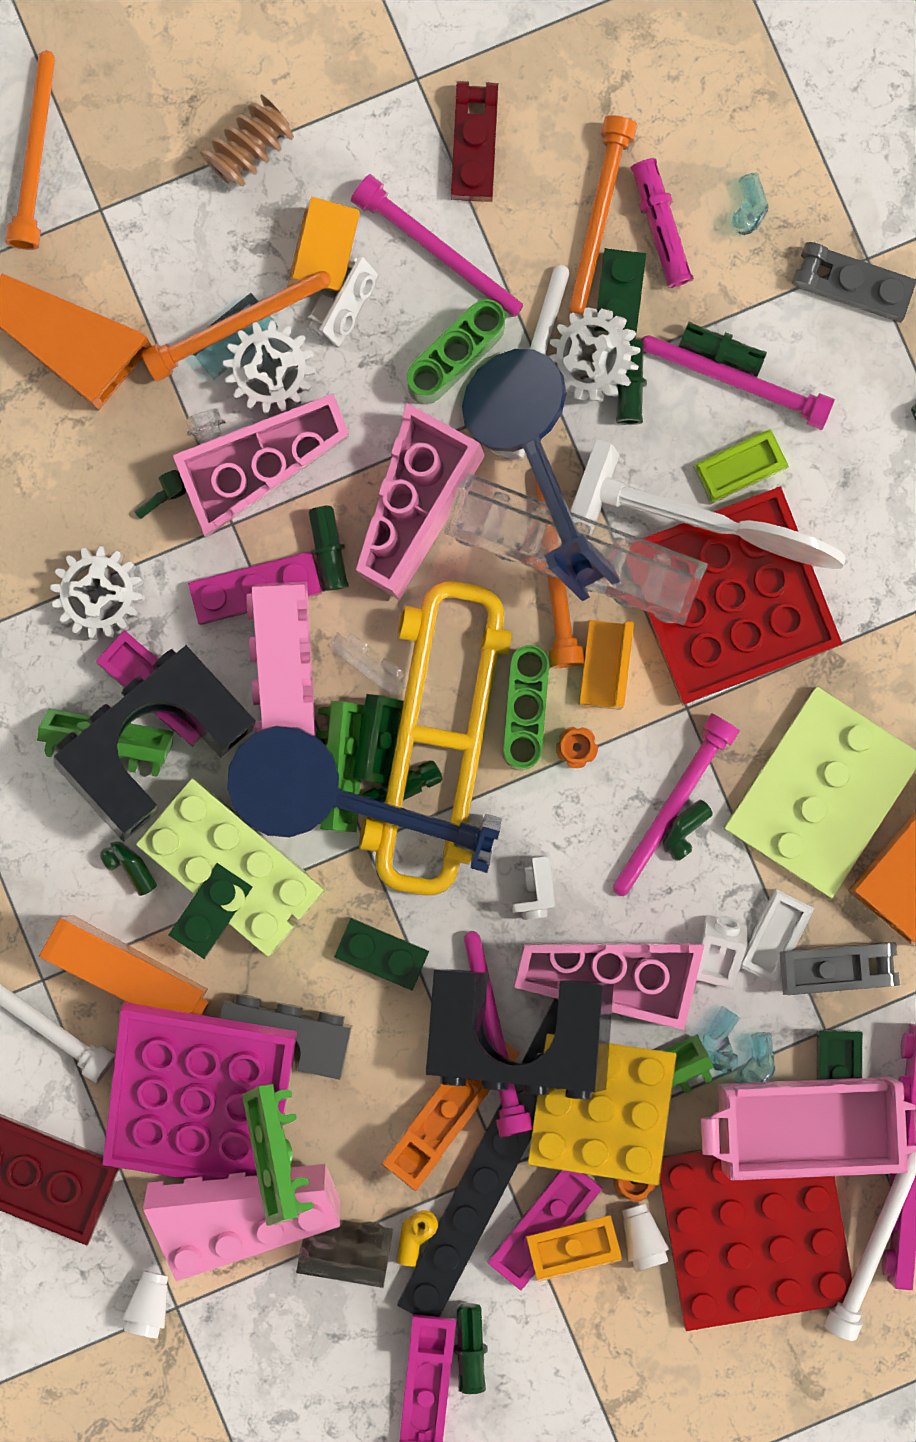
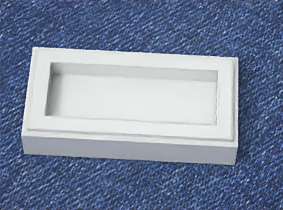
M774 889L747 943L741 967L777 985L781 977L779 952L793 951L815 908Z

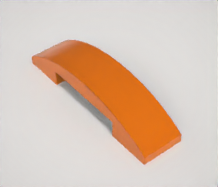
M505 1041L508 1059L515 1061L520 1052ZM466 1079V1086L440 1084L381 1165L416 1192L491 1090L481 1088V1080Z

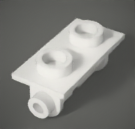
M350 255L344 284L340 292H335L337 294L334 299L321 294L313 311L307 318L310 322L307 329L310 332L321 337L324 334L337 347H340L345 336L352 331L355 318L365 299L372 294L375 281L379 275L362 256H359L357 259Z

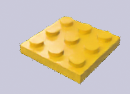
M547 1034L544 1053L553 1041V1034ZM609 1043L606 1090L592 1092V1099L565 1097L566 1089L550 1088L549 1095H538L528 1165L659 1185L677 1053Z

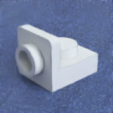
M549 856L532 858L533 867L524 868L527 892H536L537 900L512 903L513 913L521 912L522 920L548 917L547 909L556 907Z
M706 916L703 937L700 943L705 946L696 980L734 989L747 948V926L728 916H719L717 918Z

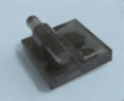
M340 1219V1227L303 1239L296 1273L384 1288L393 1229L383 1227L376 1222L357 1223Z

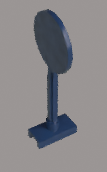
M512 349L491 358L477 370L467 385L462 403L464 424L477 442L493 451L515 452L524 449L562 542L560 547L545 554V559L549 569L581 601L590 598L586 586L603 577L612 585L620 582L615 567L584 534L579 535L541 443V439L552 430L562 415L567 395L564 375L550 357L534 349Z
M274 726L256 732L238 747L229 765L227 789L233 808L248 826L267 836L290 838L309 832L327 818L333 807H337L453 842L454 847L472 852L470 868L485 873L488 872L492 854L491 849L494 839L498 840L502 818L485 813L479 827L464 822L458 825L339 788V772L333 754L318 737L301 728Z

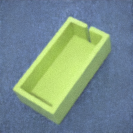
M193 778L136 844L194 895L202 884L209 879L216 863L253 886L245 898L243 890L234 885L236 891L235 898L228 905L221 907L227 911L237 910L229 924L267 957L274 953L295 928L296 924L288 920L291 915L295 916L298 920L302 919L327 890L258 830L248 826L239 814L199 780Z

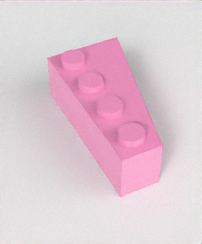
M330 394L173 455L204 536H210L349 437V433L335 396Z
M406 403L403 412L400 432L393 445L392 458L387 475L383 479L374 517L371 518L356 571L364 581L398 600L401 599L485 457L479 442Z
M307 581L255 584L252 586V594H247L248 620L254 619L255 637H249L250 661L257 662L258 679H252L253 705H260L261 722H255L254 733L274 726L301 728L316 736Z
M523 943L513 986L517 989L558 999L560 981L577 980L614 984L613 1013L684 1030L705 945L700 943Z
M326 1164L291 1167V1180L300 1177L309 1180L308 1185L296 1188V1200L300 1203L313 1202L314 1207L309 1211L298 1214V1218L272 1226L266 1225L257 1175L246 1176V1172L229 1174L227 1179L203 1181V1177L187 1178L184 1180V1183L164 1185V1181L149 1182L147 1184L143 1211L175 1280L179 1281L340 1227L341 1199Z

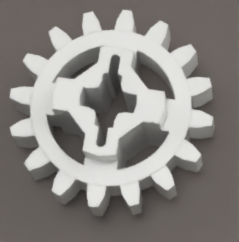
M588 307L584 309V317L581 314L572 312L569 314L570 326L563 324L557 326L562 334L560 340L550 339L549 343L557 348V354L549 357L554 363H558V369L564 375L566 392L572 393L575 391V398L587 400L590 397L593 401H603L604 393L607 396L616 397L618 395L617 384L629 386L631 383L625 375L627 370H638L639 367L634 362H631V355L640 353V348L630 346L629 343L637 335L636 332L629 329L623 330L627 320L619 316L613 318V311L601 308L598 313L597 309ZM592 327H603L610 334L599 335V332L594 331ZM588 374L589 378H593L595 382L587 383L578 375Z
M270 320L268 330L262 331L259 324L255 322L253 323L254 334L248 336L240 330L238 337L242 343L239 346L228 344L227 349L234 355V359L224 360L223 366L233 370L234 374L226 377L225 381L227 385H238L233 394L236 400L245 395L249 398L247 409L252 410L257 403L262 404L264 414L268 415L271 405L277 404L281 413L286 412L285 401L290 399L297 405L301 403L297 393L299 389L310 391L311 385L304 380V377L315 375V368L305 365V362L313 358L314 354L312 350L302 351L300 349L305 342L303 335L294 340L290 337L292 326L287 325L282 332L276 331L275 321ZM269 340L285 344L292 352L282 353L272 348ZM254 345L256 354L252 362L241 368L244 354ZM262 350L266 351L267 357L271 359L272 363L280 362L281 366L276 368V386L273 385L272 379L268 377L266 372H258V369L263 367L264 357ZM298 368L294 383L285 391L283 380L287 372ZM257 382L267 387L271 396L256 393L247 384Z
M99 546L96 556H92L87 548H82L81 560L77 561L69 555L66 557L70 568L67 571L56 569L55 573L62 578L61 584L50 586L51 591L60 594V599L51 603L52 607L56 610H65L59 618L60 622L64 625L75 621L72 632L80 635L85 628H88V635L92 640H97L100 630H103L108 638H114L113 627L118 625L127 631L129 629V625L125 620L127 616L130 615L136 618L140 616V613L133 608L134 602L145 601V596L135 592V588L144 584L143 579L130 576L136 569L132 562L121 566L123 555L120 552L116 551L108 558L107 550L102 546ZM89 568V574L79 582L74 581L82 571ZM110 568L119 573L125 587L114 585L110 581ZM100 583L102 588L113 595L106 594V596H100L96 603L93 598L83 592L97 590ZM71 599L83 603L86 619L82 618L75 611ZM116 605H122L117 613L106 619V613Z

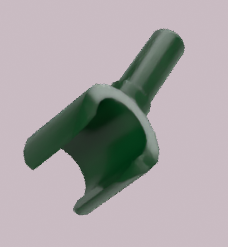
M177 470L169 471L159 477L163 490L156 493L151 499L135 510L136 515L140 519L161 503L182 497L186 493V488Z

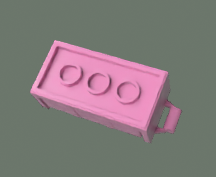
M892 1077L718 1084L719 1111L710 1117L701 1118L702 1154L713 1155L721 1159L722 1172L730 1180L908 1173L907 1155L916 1151V1105L904 1101L903 1083ZM905 1110H913L915 1145H907ZM719 1123H720V1141H719Z

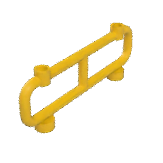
M443 581L438 583L426 593L421 608L403 606L397 632L398 639L415 643L385 803L402 808L414 742L461 750L463 755L450 821L458 825L461 822L468 823L498 654L505 656L508 654L512 638V631L503 629L504 608L502 603L487 588L459 581ZM446 598L477 602L482 604L488 612L487 623L481 640V656L466 734L417 725L438 607L441 601ZM367 816L363 819L359 837V849L376 852L375 864L380 879L392 889L423 896L438 895L447 891L455 882L460 863L470 864L472 858L471 851L454 847L453 842L445 840L442 870L437 877L425 879L400 874L392 865L398 826Z

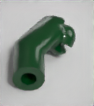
M701 799L696 801L677 816L664 838L663 849L665 853L668 851L671 854L673 860L680 861L692 852V845L685 838L712 817L713 812L705 801Z
M112 842L109 848H104L100 852V858L108 870H114L118 866H122L139 896L148 894L157 887L143 859L124 843Z

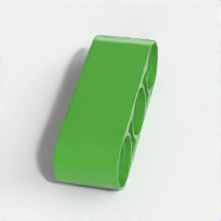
M483 299L474 303L412 363L407 373V385L409 394L415 401L422 404H431L439 400L501 339L504 334L506 317L499 303L490 299ZM487 314L493 316L497 320L498 325L491 331H482L475 325V320L479 316ZM457 343L463 345L467 349L468 354L462 360L454 361L449 359L444 351L449 345ZM421 373H431L436 376L438 383L431 390H421L414 383L416 377Z
M525 645L517 649L512 656L509 669L503 756L507 764L517 770H528L535 766L541 757L543 749L549 659L545 651L534 645ZM524 655L537 657L541 663L540 673L534 677L522 675L517 667L518 660ZM521 697L532 698L538 706L537 715L528 720L519 718L514 712V703L517 699ZM518 739L530 741L535 752L533 758L528 762L516 761L510 753V747L514 741Z

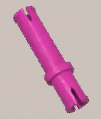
M650 158L637 162L630 169L633 172L642 200L639 203L641 213L647 216L655 247L667 280V287L674 288L689 283L694 278L690 272L681 238L670 208L673 200L671 194L665 192L657 166V159Z

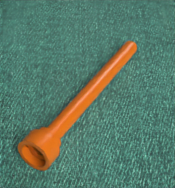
M47 50L42 51L38 56L17 216L12 217V223L7 224L5 243L7 245L25 250L39 248L41 230L37 227L38 222L34 219L55 63L53 53Z
M608 115L604 118L601 136L604 137L603 144L606 146V151L570 301V313L583 315L584 309L587 307L622 152L628 148L629 143L634 141L637 123L626 117Z
M319 271L172 346L168 344L163 346L155 344L142 351L145 365L152 377L158 382L172 375L173 369L178 367L179 361L326 288L331 282V277L327 272Z
M535 478L544 552L547 554L561 546L560 537ZM546 561L556 641L552 642L553 649L549 650L551 668L583 665V647L578 646L577 638L572 636L566 585L549 569Z

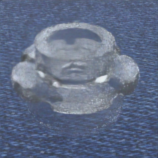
M217 408L200 412L186 419L189 428L186 434L187 436H196L198 442L216 438L222 435L220 427L226 424V419H221Z

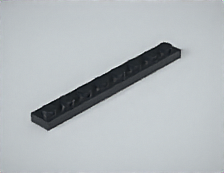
M557 998L553 999L521 1063L528 1064L544 1054L547 1034L555 1035L558 1011ZM514 1084L519 1105H524L525 1113L530 1112L532 1124L534 1125L538 1095L523 1093V1085ZM501 1102L438 1222L436 1233L430 1238L397 1302L398 1307L412 1314L440 1317L532 1138L533 1130L500 1138L496 1120L500 1119L498 1111L502 1110Z

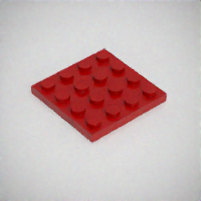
M781 486L714 511L736 523L750 520L769 523L799 532ZM686 523L626 544L621 548L682 706L843 644L812 565L771 553L751 544L738 535L716 533Z
M702 1149L663 1156L660 1186L683 1323L686 1331L835 1307L838 1302L843 1303L852 1282V1274L835 1176L730 1180L722 1172L721 1159L713 1155H703Z

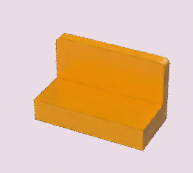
M311 196L305 207L287 287L319 271H325L330 275L331 282L324 289L340 292L344 284L360 215L358 209Z
M589 620L579 705L618 710L624 707L634 629L633 621H625L622 624Z
M611 1215L526 1237L538 1282L622 1260Z

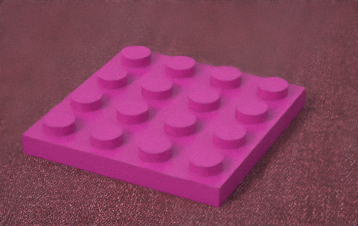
M124 1002L120 1012L102 1165L183 1179L203 1177V1181L227 1179L229 1174L246 1172V1176L257 1175L242 1094L258 1086L273 1084L274 1093L280 1090H289L297 1031ZM287 1099L278 1102V1109L284 1115Z

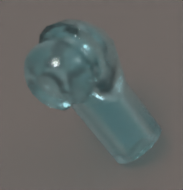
M758 173L747 174L738 180L744 202L738 211L732 214L731 225L734 230L742 235L751 234L756 231L769 210Z
M724 1006L720 1008L704 1033L703 1045L714 1066V1070L730 1073L737 1067L739 1059L738 1055L733 1053L728 1036L740 1017Z
M759 1032L750 1035L752 1057L738 1070L734 1077V1083L767 1082L773 1076L775 1061L772 1034L770 1032Z

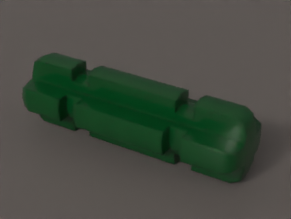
M428 761L418 766L419 770L415 772L412 769L408 771L403 801L422 792L421 788L426 785L430 788L441 783L443 780L442 774L434 761ZM389 783L381 784L383 788L378 790L374 787L364 792L361 796L385 802Z

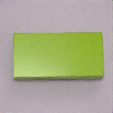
M769 429L698 462L693 467L710 503L713 504L786 470L789 465L772 430Z

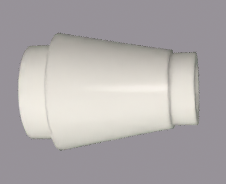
M643 1204L623 1210L628 1262H633L635 1271L669 1262L666 1251L669 1248L651 1213L648 1211L647 1205Z
M143 1271L142 1278L139 1280L122 1318L126 1320L125 1332L158 1338L160 1328L165 1329L168 1276Z

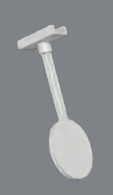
M598 439L595 440L570 511L573 521L576 523V528L589 533H593L603 503L617 507L622 504L716 533L735 534L759 548L797 562L829 569H842L846 560V556L831 545L788 528L750 520L736 523L728 517L715 512L626 487L625 482L612 479L620 454L611 443Z

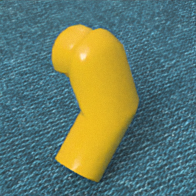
M421 1210L402 1223L396 1258L397 1264L411 1267L417 1266L420 1245L431 1238L438 1228L437 1218L432 1212Z

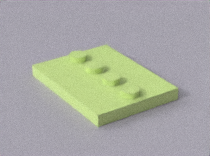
M816 686L723 829L832 899L916 770V750Z

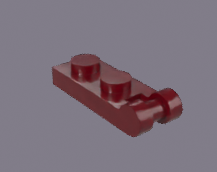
M457 81L451 200L493 202L499 83L486 82V86H469V81ZM468 103L485 104L484 114H469Z

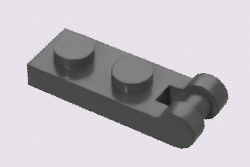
M806 242L801 253V257L804 260L801 269L795 271L792 280L794 286L900 323L904 320L916 285V279L831 251L827 247L815 242ZM820 265L831 269L827 279L817 275Z
M896 942L779 952L783 995L900 985L899 972H894L893 956L897 955ZM868 958H876L877 973L870 974Z

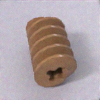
M262 94L260 98L264 107L253 102L248 106L252 119L242 114L237 116L236 121L240 131L231 126H227L224 129L228 143L215 137L212 140V145L216 154L205 149L200 152L212 170L227 184L233 181L243 187L246 184L241 174L243 169L256 175L258 171L253 160L257 158L268 163L270 159L265 150L267 146L280 152L282 148L277 137L282 135L289 140L294 138L286 118Z

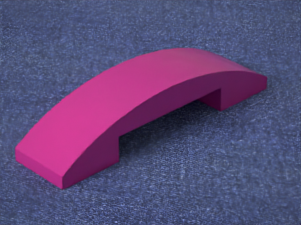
M413 1314L399 1442H443L456 1319Z

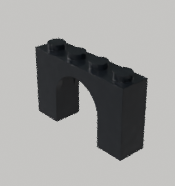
M187 645L177 653L170 649L163 654L153 665L157 670L145 680L141 676L132 680L122 690L121 694L124 697L113 707H110L108 704L100 707L88 719V722L91 724L79 735L71 732L55 747V750L58 752L54 755V766L123 842L156 814L158 807L126 771L119 758L118 741L125 728L131 722L143 715L156 712L176 715L188 722L220 758L252 732L256 722Z
M434 969L426 1075L440 1076V1084L452 1086H466V1079L481 1080V1088L489 1090H507L508 1083L523 1085V1093L549 1095L550 1088L566 1089L565 1097L573 1099H592V1092L606 1090L614 984L577 980L560 981L557 1025L553 1041L541 1057L531 1063L524 1064L504 1057L496 1050L488 1037L485 1026L488 972Z

